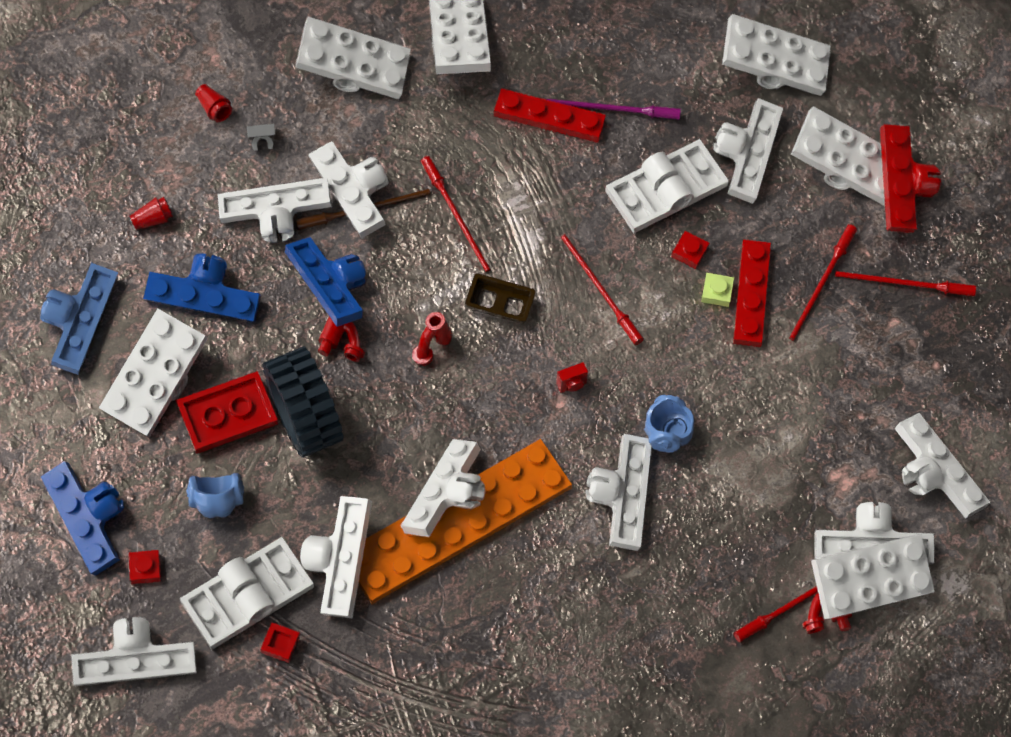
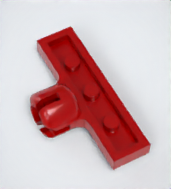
M884 124L880 128L886 230L913 233L917 229L915 196L932 198L938 193L941 179L935 178L934 175H941V172L935 165L920 164L913 161L910 126Z

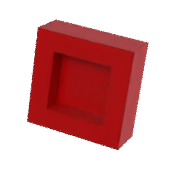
M684 231L671 257L697 269L710 243Z
M584 362L557 371L556 385L560 393L568 390L569 392H574L581 389L584 384H587L588 370Z
M159 550L128 552L131 584L161 582Z
M271 622L260 648L261 653L289 663L300 638V632Z

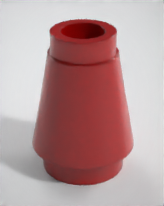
M207 84L197 88L195 96L210 120L223 122L231 115L232 106L229 99Z
M155 197L129 216L135 229L139 230L167 223L168 219L173 217V214L165 197L159 199Z

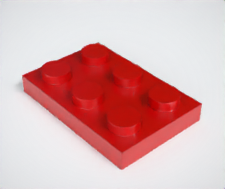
M258 371L176 400L196 454L278 425V419Z

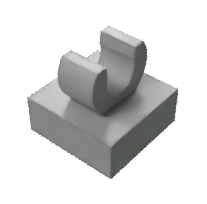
M274 124L246 126L247 136L255 137L252 141L254 151L258 150L257 142L260 139L267 140L268 149H272L273 141L268 135H275Z

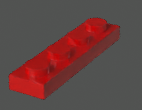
M502 88L494 109V116L597 143H599L606 119L605 114Z
M743 239L733 344L761 347L771 246L769 242Z

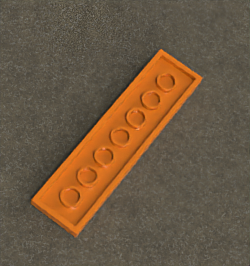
M541 439L537 440L478 474L481 477L480 480L485 485L484 499L480 501V505L474 509L455 506L448 507L430 537L405 534L401 528V524L405 519L403 517L366 538L358 584L370 603L374 604L572 489V483Z

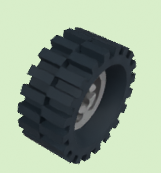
M305 346L262 364L266 377L265 380L270 389V395L274 400L277 413H279L287 435L301 458L343 441V429L334 407V401L328 392L329 389L323 380L320 369L317 368L314 358H312L311 353Z

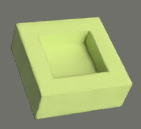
M706 273L701 302L729 307L734 277Z

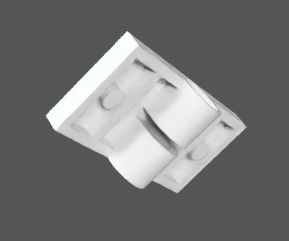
M429 0L436 74L490 72L491 62L483 0Z
M732 14L728 19L722 65L758 76L757 82L764 88L777 89L785 84L821 96L826 90L830 45Z
M308 17L305 21L295 68L334 79V86L345 92H355L359 88L399 99L402 95L411 49Z
M813 106L808 111L791 155L825 173L824 180L829 186L840 190H846L851 187L885 206L881 143Z
M699 139L668 155L664 152L653 154L644 161L640 169L606 185L605 191L632 232L636 233L727 187L729 180Z
M157 308L99 409L150 437L170 402L176 400L184 391L188 382L187 373L208 337Z
M921 534L858 547L846 552L811 560L824 619L935 592Z
M283 537L246 559L238 557L229 561L219 570L218 576L181 597L180 602L210 649L213 650L313 589L314 584Z

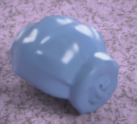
M658 396L646 413L644 428L652 448L661 452L673 453L680 446L687 445L691 440L694 416L692 411L686 407V402L678 396Z
M233 473L229 476L217 478L191 476L186 490L189 506L197 508L207 518L230 515L236 505L243 503L244 485L241 475Z

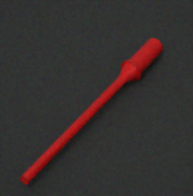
M425 156L420 162L428 174L432 186H435L443 195L485 272H489L490 268L445 190L444 178L441 177L431 157Z
M847 225L837 245L834 246L833 258L789 337L790 340H795L838 259L847 253L846 250L857 232V228L854 225Z
M562 235L561 239L615 312L618 320L617 324L623 328L634 345L640 344L644 338L629 319V315L619 310L567 236Z
M835 271V277L932 288L945 294L975 297L976 285L948 281L929 283Z
M817 586L771 614L757 616V619L734 632L736 640L742 642L758 631L766 629L767 625L774 618L817 593Z

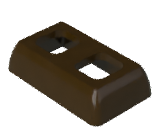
M477 273L473 277L465 304L471 310L523 324L527 320L536 291L533 288ZM482 291L496 295L491 308L477 304ZM508 299L518 300L523 303L519 315L509 314L504 311Z

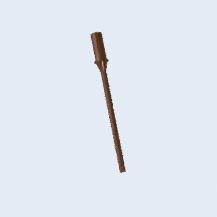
M426 189L398 196L395 198L375 202L373 204L376 208L393 203L431 194L430 189ZM322 211L320 214L297 219L295 223L299 231L322 224L327 225L331 220L346 216L344 211L335 213H324Z

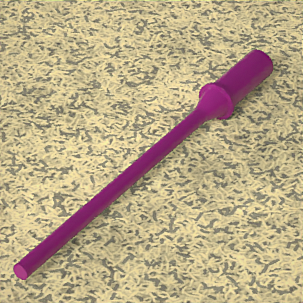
M546 99L573 107L643 113L651 118L680 119L681 109L658 107L654 105L640 108Z

